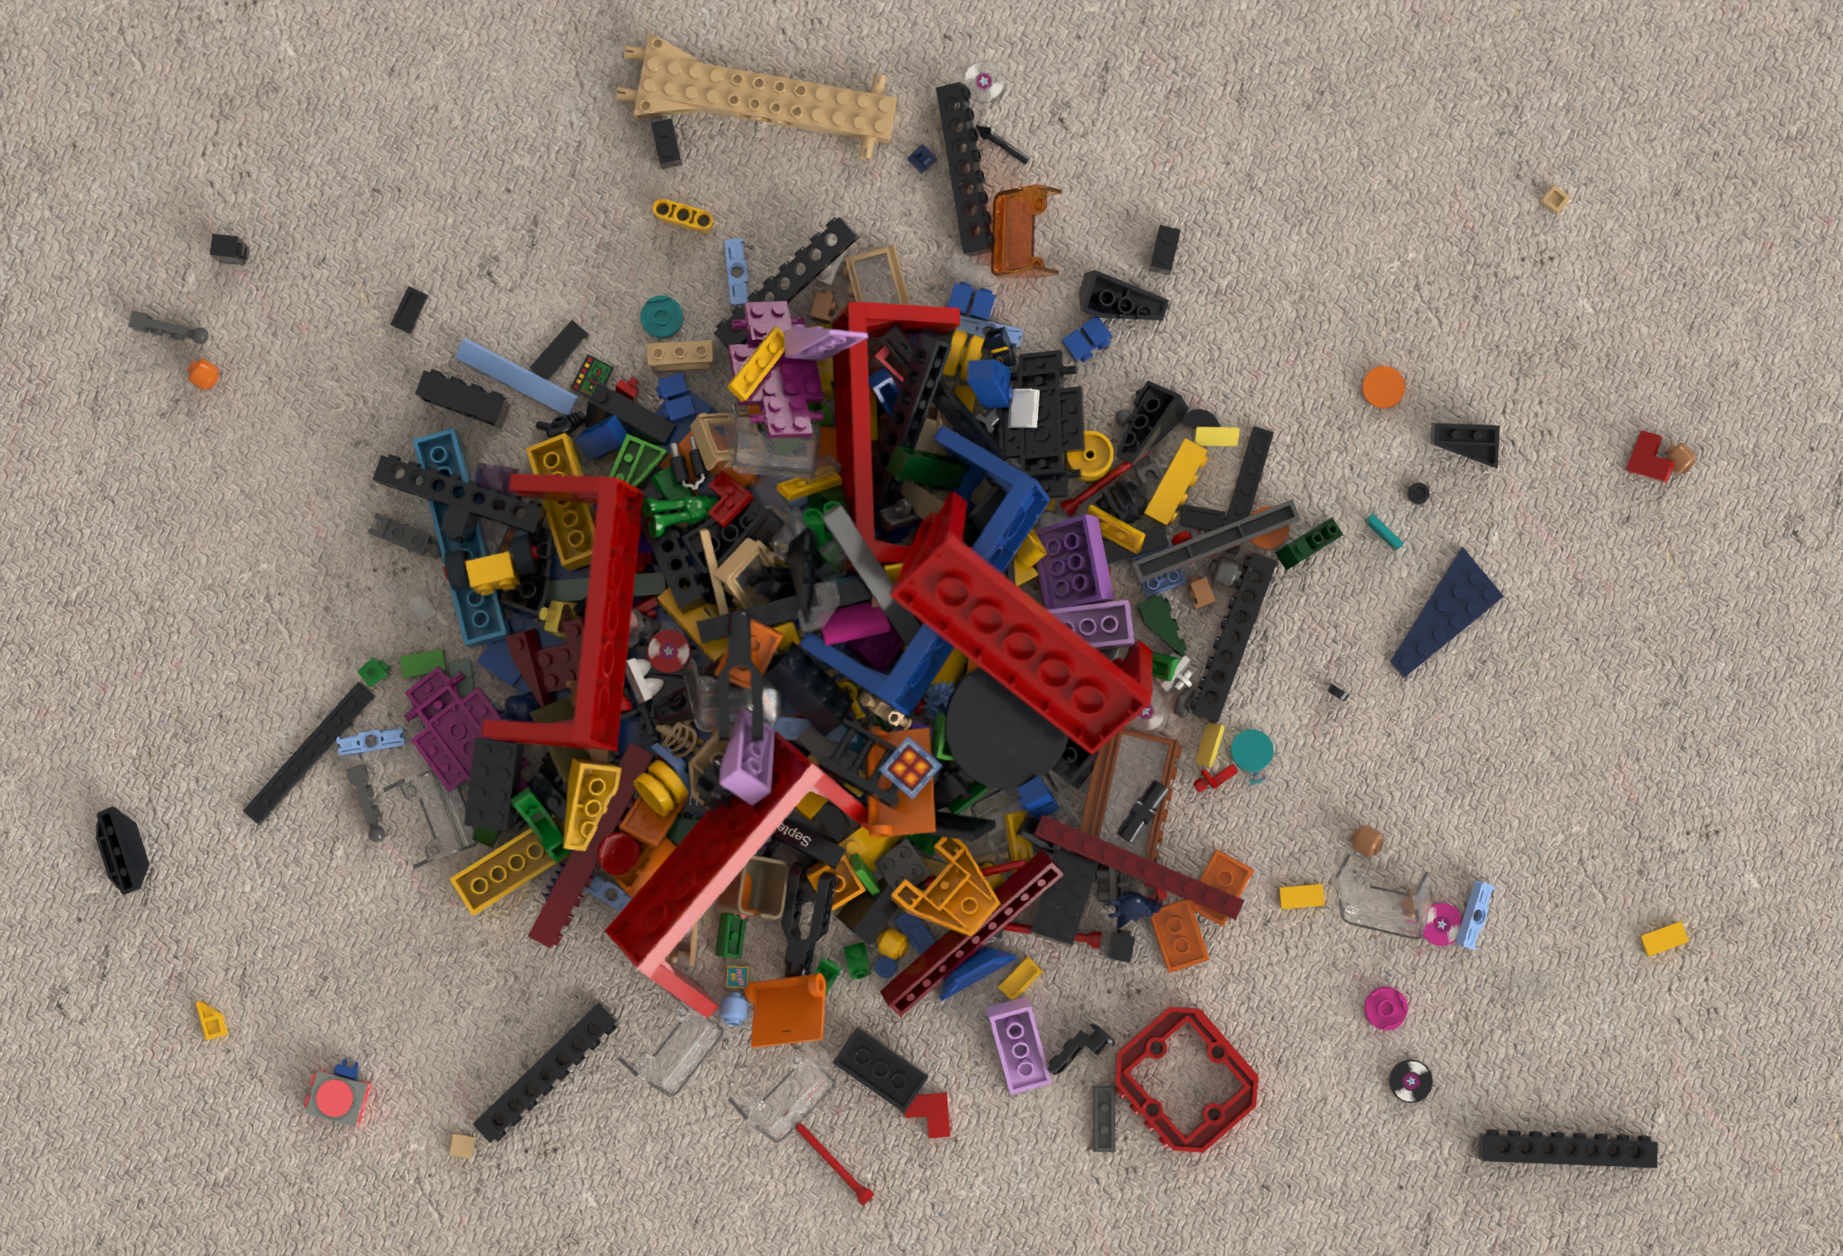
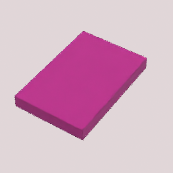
M871 602L817 613L826 645L890 632V625L886 614L881 607H872Z

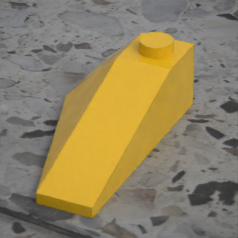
M572 758L568 779L564 849L586 851L597 830L598 822L602 815L606 813L612 796H615L618 790L621 767L593 760Z
M860 826L840 841L838 845L846 849L845 855L851 864L850 856L858 853L873 872L877 869L874 862L892 850L902 835L869 837V831Z

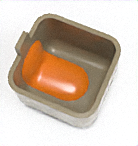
M753 855L718 896L720 910L729 914L748 915L753 918H780L784 911L789 876L788 865L781 860Z

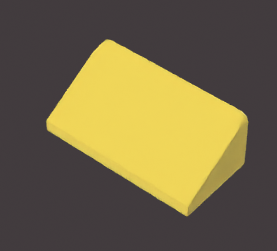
M1197 427L1194 433V443L1199 446H1237L1240 428Z
M1207 723L1195 760L1196 764L1209 768L1213 767L1225 729L1223 725Z

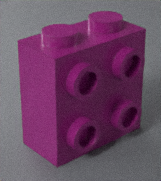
M890 622V632L850 640L845 644L867 668L880 673H884L904 645L902 638Z

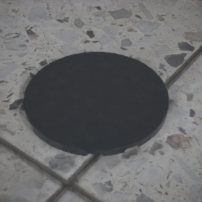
M980 666L971 670L957 684L949 698L945 711V739L955 763L973 780L993 788L1014 789L1038 776L1042 778L1060 759L1069 737Z

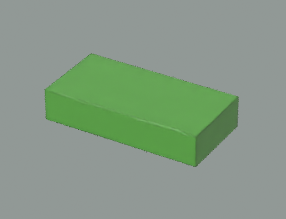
M444 650L400 657L403 678L427 675L438 666L447 671Z
M858 853L850 856L854 872L872 896L879 893L880 890L876 876Z

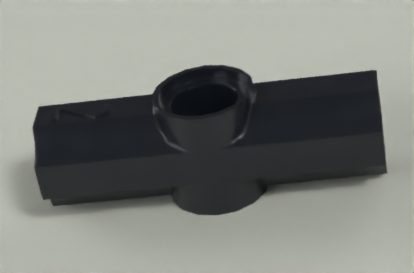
M1153 780L1143 796L1139 797L1129 811V816L1122 823L1117 834L1132 844L1144 825H1147L1157 811L1156 808L1163 801L1169 789Z

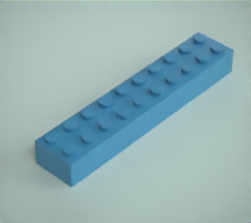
M452 428L413 440L418 463L421 464L422 469L435 468L441 471V475L448 477L449 474L461 477L462 482L469 483L471 477L458 431ZM440 482L437 484L436 492H440L444 489V482ZM459 489L456 493V498H462L465 494V489ZM428 500L444 566V554L462 549L467 561L491 556L481 517L476 516L479 518L471 543L464 541L463 544H459L447 538L446 533L441 530L449 507ZM450 585L465 646L471 649L506 639L505 636L511 635L505 609L500 603L501 594L499 589L494 590V594L482 596L472 587L453 591Z

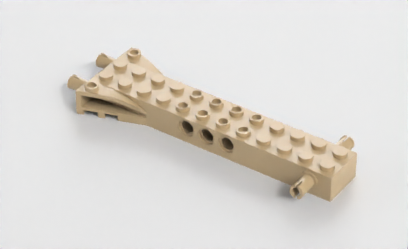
M651 33L648 35L647 46L644 49L625 46L624 59L642 61L643 67L639 88L633 90L618 86L616 100L633 102L635 104L634 118L636 121L645 118H661L666 115L674 114L675 116L696 112L719 114L860 139L862 142L858 158L863 160L866 151V160H872L874 142L890 145L897 109V98L883 95L887 79L885 75L881 74L880 83H878L879 74H873L871 92L868 93L704 64Z

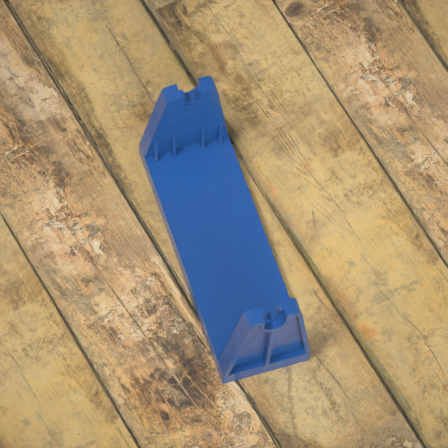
M941 425L933 437L938 446L999 485L1007 493V496L971 549L998 572L1003 574L1051 499L1037 480ZM923 623L889 676L861 666L835 648L826 645L824 641L808 631L799 643L800 647L908 717L911 716L955 648L932 628Z

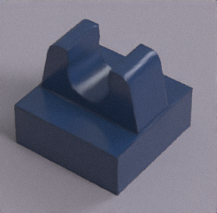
M921 144L907 160L922 175L937 161V158Z

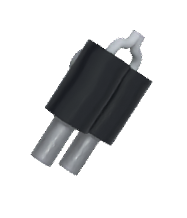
M692 436L689 438L692 447L689 456L694 476L700 479L696 482L695 486L687 484L691 479L685 456L680 455L677 443L670 444L673 457L669 459L675 485H683L695 490L698 489V485L704 481V478L711 473L710 470L707 471L695 438Z

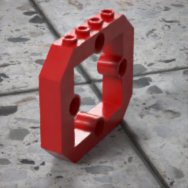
M1168 1006L1116 1052L1114 1083L1118 1087L1115 1091L1122 1099L1127 1097L1132 1102L1129 1107L1137 1116L1141 1113L1146 1120L1143 1123L1151 1132L1154 1130L1160 1135L1158 1140L1166 1149L1170 1146L1173 1151L1204 1153L1257 1105V1073L1199 1008ZM1188 1021L1208 1044L1205 1049L1208 1059L1214 1063L1223 1062L1243 1086L1221 1105L1216 1102L1205 1104L1201 1111L1204 1120L1184 1137L1163 1113V1106L1156 1098H1150L1129 1072L1148 1055L1154 1059L1164 1057L1167 1052L1165 1040ZM1156 1041L1160 1042L1162 1046L1160 1052L1152 1053L1150 1045ZM1215 1046H1221L1223 1050L1222 1055L1218 1058L1213 1057L1211 1053ZM1151 1103L1156 1104L1158 1108L1154 1115L1146 1113V1107ZM1211 1108H1217L1219 1111V1115L1215 1119L1208 1118L1207 1113Z

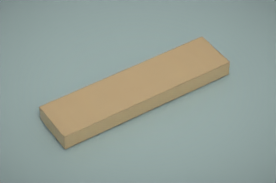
M706 528L700 529V539L719 615L727 614L729 612L722 583L713 576L718 566L709 530Z

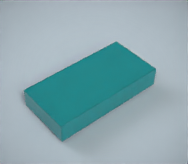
M1374 514L1365 520V523L1394 551L1404 544Z

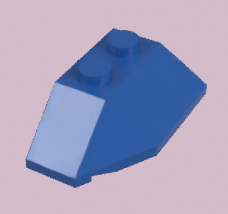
M987 946L979 948L944 979L939 996L940 1000L943 1001L1017 960L1016 955Z

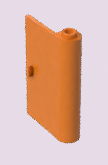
M881 727L868 728L869 732L897 748L909 736L932 756L930 728L895 732L883 731ZM875 744L865 759L866 779L871 777L885 753L884 749ZM882 773L877 782L879 784L878 787L883 790L889 789L892 781ZM933 776L914 799L899 788L897 797L900 801L896 810L867 795L869 837L936 832Z

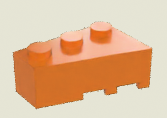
M668 836L664 838L658 850L637 840L640 851L637 864L624 875H612L632 898L676 848Z

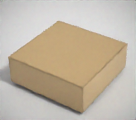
M1553 185L1540 203L1557 215L1571 197Z
M453 1133L449 1155L471 1159L475 1136Z

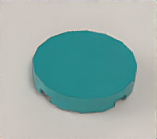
M656 296L649 299L642 308L641 323L651 336L668 338L680 330L683 323V312L680 305L674 299L668 296Z
M1250 729L1240 732L1233 739L1230 752L1231 758L1238 768L1246 772H1259L1271 763L1274 749L1270 738L1265 733L1256 729Z

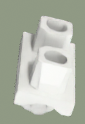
M1173 652L1171 656L1178 657L1179 661L1172 681L1155 678L1166 693L1174 685L1179 691L1184 685L1189 688L1191 687L1192 683L1188 679L1193 673L1187 670L1182 676L1191 664L1188 657H1182Z

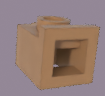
M829 290L816 292L810 314L812 320L832 324V317L829 315H834L837 302H833L834 292Z
M1199 575L1188 580L1190 589L1187 590L1191 602H1196V605L1193 606L1194 610L1216 601L1206 577L1201 579Z

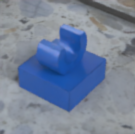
M347 1059L342 1061V1065L337 1064L334 1075L355 1081L358 1080V1062H355L352 1068L346 1067Z

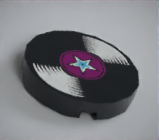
M1413 1059L1401 1061L1390 1072V1089L1394 1096L1403 1102H1420L1428 1096L1432 1089V1073L1420 1061Z

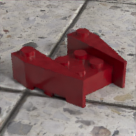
M585 616L562 623L567 643L541 648L536 628L505 636L512 660L541 707L556 702L553 691L566 689V681L579 680Z

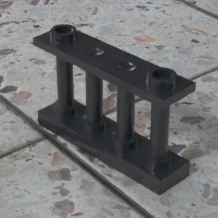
M845 718L843 727L847 729L846 733L832 756L828 758L822 756L819 768L896 810L900 801L897 797L899 787L892 782L889 789L883 790L878 787L879 784L877 782L882 775L880 769L898 748L863 729L860 722L854 719L849 721ZM857 734L866 739V742L852 766L846 769L840 765L841 762L839 760L853 736ZM875 744L884 749L885 753L871 777L864 779L859 776L860 773L858 771Z

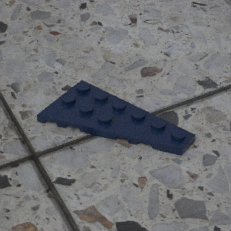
M1463 547L1459 550L1444 577L1437 585L1417 620L1390 660V663L1403 678L1504 597Z

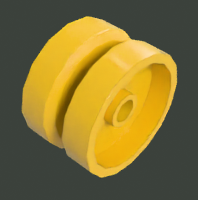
M956 329L951 342L952 347L942 374L954 377L960 365L962 366L960 379L968 382V362L981 360L985 338L974 335L971 337L967 347L965 346L968 337L967 333Z
M1085 431V451L1066 453L1068 470L1081 469L1082 477L1075 479L1084 483H1094L1109 473L1114 455V449L1110 440L1104 434L1097 431ZM1087 454L1092 455V458H1087Z
M659 760L648 767V774L642 773L633 780V784L642 799L656 813L663 817L674 809L673 802L679 804L688 797V791L681 779L669 766Z

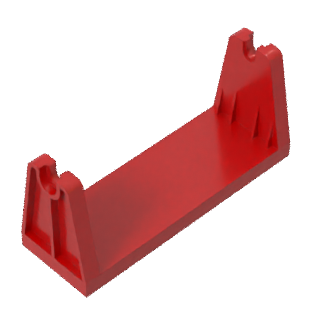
M848 302L832 321V330L867 333L868 338L833 356L837 474L842 478V485L838 487L843 489L849 510V518L884 571L885 566L903 563L911 546H899L874 540L867 339L882 337L896 324L906 332L925 329L935 333L937 336L951 335L954 333V329L960 326L959 308ZM844 552L845 559L843 560V566L840 568L841 575H859Z
M510 474L508 491L518 493L520 497L597 505L574 720L550 724L483 720L481 737L506 742L617 752L644 492L618 477Z
M954 491L945 498L940 511L937 514L931 511L922 521L893 584L890 596L1093 755L1151 704L1153 695L1152 650L1143 642L1137 640L1135 646L1129 647L1128 654L1124 660L1118 657L1111 662L962 543L967 501Z
M777 731L774 738L771 792L754 805L742 800L739 796H735L733 800H730L731 808L720 807L714 812L709 809L605 930L607 935L639 971L706 1018H709L719 1005L707 995L708 993L703 987L666 959V957L806 793L810 790L830 799L869 831L868 809Z

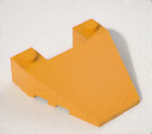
M942 837L934 846V851L949 863L923 894L905 879L891 894V900L907 914L972 937L1000 905V902L969 853L966 845L960 839Z

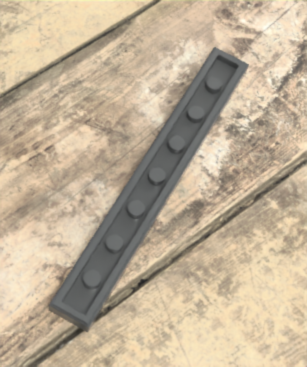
M838 504L821 517L908 648L921 626L909 610L890 596L893 587L892 582L843 507Z

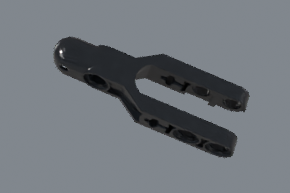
M735 610L728 619V662L717 676L719 742H730V670L737 665H742L751 672L752 741H763V675L751 660L750 616L744 610Z
M798 861L790 869L784 911L781 919V925L788 940L785 954L786 969L784 978L810 974L816 942L828 932L837 883L836 874L827 871L821 874L818 881L809 938L800 939L799 921L803 904L801 898L803 887L807 880L805 879L806 865Z

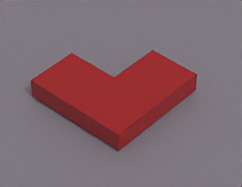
M1641 430L1626 471L1667 483L1675 463L1656 456L1663 437Z
M722 470L708 485L709 489L721 498L710 509L708 515L725 528L754 497Z
M947 1092L916 1095L905 1111V1118L927 1117L929 1138L950 1137Z

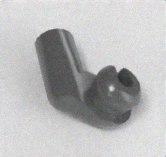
M1192 686L1190 688L1186 687L1177 697L1173 710L1175 715L1178 714L1180 718H1184L1189 712V709L1184 705L1196 693Z

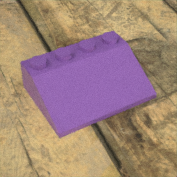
M1085 514L1035 530L1047 553L1036 563L1046 610L1106 603L1114 600L1098 517Z

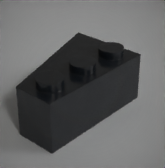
M1431 422L1430 444L1498 469L1499 425Z

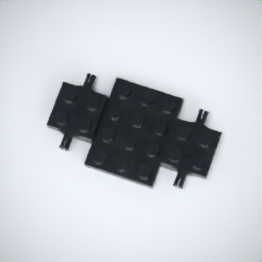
M1061 350L1019 354L1017 372H1011V381L1018 380V389L1040 390L1037 428H1008L1009 407L998 408L1000 449L1005 453L1007 459L1020 458L1021 471L1037 480L1050 499L1068 497L1069 479L1082 477L1081 469L1068 470L1065 453L1085 451L1083 388L1081 386L1064 388L1063 381L1065 375L1077 374L1078 372L1076 365L1064 367Z

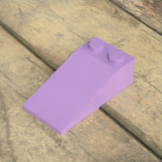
M803 324L793 325L791 329L784 332L785 357L824 361L868 338L867 333L824 329L822 326L807 328Z
M1129 600L1047 610L1096 650L1135 646Z
M743 708L739 710L721 765L719 784L738 795L742 800L754 805L771 792L775 730L763 722V741H752L751 713Z
M1025 996L986 1007L1010 1095L1051 1084V1077L1047 1070L1048 1066L1029 997Z

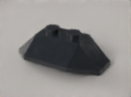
M114 806L98 812L96 840L109 880L120 890L122 895L139 890L150 864L137 823Z

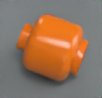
M204 358L198 362L194 360L186 370L190 373L188 381L201 390H206L207 388L211 390L220 377L218 367Z

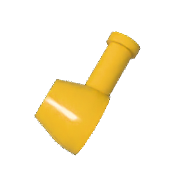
M852 680L841 682L838 686L854 700L851 709L855 719L858 720L864 717L865 713L856 699L858 695L857 684ZM846 686H850L852 691L848 690Z

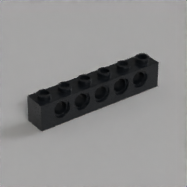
M653 486L642 490L644 492V499L665 500L661 491L656 492ZM642 511V528L680 611L685 614L706 604L704 596L707 595L703 584H698L695 578L699 576L695 566L693 564L690 565L687 560L690 558V555L685 546L681 547L679 540L682 537L677 527L673 529L672 525L666 526L663 534L654 538L649 532L648 523L650 518H646ZM665 511V512H661V513H659V514H671V513H670V511ZM668 546H674L672 551L665 552ZM677 564H682L680 570L674 571V567ZM685 583H691L689 588L682 589Z

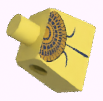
M551 601L549 608L543 607L540 610L539 617L541 620L546 621L545 631L567 642L562 623L581 617L577 616L573 611V607L578 602Z

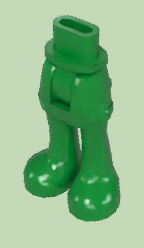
M707 495L703 497L685 496L682 499L662 501L645 498L642 501V511L646 518H650L648 523L649 532L655 538L663 534L666 526L677 523L695 524L706 517L709 518L708 512L718 502L717 497L708 498ZM681 509L679 513L659 514L665 511Z
M837 501L826 503L823 507L824 514L840 503ZM808 509L803 514V521L816 534V550L819 552L823 564L828 571L841 568L845 559L843 549L831 531V535H826L825 522L821 517L823 514L818 509Z

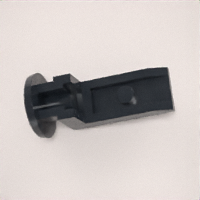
M542 770L538 771L526 785L562 823L566 818L567 794L547 773Z
M1091 1023L1089 1026L1095 1031L1090 1037L1080 1030L1073 1039H1069L1064 1044V1050L1060 1055H1055L1050 1060L1047 1070L1053 1075L1062 1073L1085 1046L1098 1056L1108 1043L1114 1047L1116 1042L1103 1028L1095 1023Z

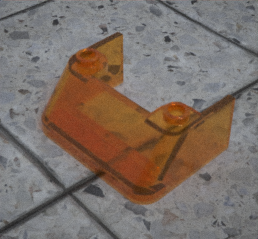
M1034 184L1000 191L995 195L992 233L995 237V245H993L994 252H991V271L993 275L1016 278H1041L1059 275V270L1045 268L1044 260L1041 257H1034L1035 216L1041 215L1047 208V197L1062 194L1061 189Z

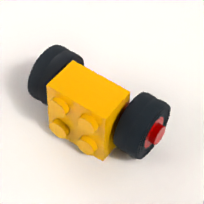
M529 534L511 538V554L504 552L467 561L462 549L445 553L444 574L446 579L449 580L453 591L472 587L478 594L487 596L494 594V590L503 589V591L515 589V585H520L519 575L535 573L538 569L536 560L538 558L537 548L533 546Z

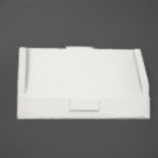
M1013 389V397L1009 402L1008 428H1037L1040 390Z

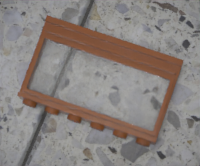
M1122 729L1098 750L1099 754L1092 770L1093 773L1079 830L1157 863L1159 852L1156 851L1157 843L1162 842L1164 831L1160 830L1161 823L1166 822L1168 810L1165 809L1166 801H1170L1173 789L1169 787L1171 779L1175 780L1177 767H1174L1176 758L1180 759L1182 746H1179L1178 740ZM1156 780L1169 789V791L1156 808L1157 811L1149 823L1144 825L1131 844L1117 834V831L1129 816V811L1139 797L1141 798L1152 781Z

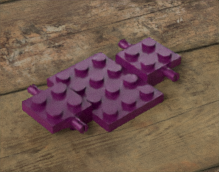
M787 301L745 302L743 307L745 313L744 320H732V329L745 328L748 343L729 345L728 347L733 378L774 327L778 326L784 333L791 329L793 325H805L804 317H791ZM784 351L747 400L741 402L737 398L738 406L759 405L761 414H750L749 422L750 424L762 423L766 428L768 439L811 437L812 429L810 422L823 421L822 411L810 412L807 407V403H822L824 400L817 361L786 358Z
M438 666L405 692L411 701L413 709L403 716L407 718V722H410L419 715L427 727L412 738L411 741L448 792H451L465 780L468 783L470 782L475 738H487L481 737L483 720H505L480 687L463 698L457 687V684L466 678L462 671L450 678L441 666ZM525 757L522 758L521 770L530 764ZM521 772L518 794L528 788Z

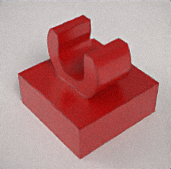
M631 377L626 383L621 379L616 385L615 392L635 402L639 392L636 390L639 381Z
M655 595L645 596L634 602L639 615L646 612L651 619L658 616L654 609L655 606L659 605Z
M1149 883L1144 884V887H1152L1154 889L1153 894L1146 897L1154 899L1157 896V900L1168 899L1165 890Z

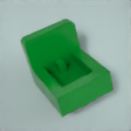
M372 658L357 671L369 687H373L380 680L385 681L391 676L388 672L390 667L383 659L379 661L376 658Z
M918 833L905 835L903 841L908 838L911 844L915 842L919 846V850L933 856L935 852L934 846L942 837Z
M865 942L843 947L851 979H862L872 974Z
M822 958L814 974L820 973L823 975L826 983V997L841 968L836 962Z

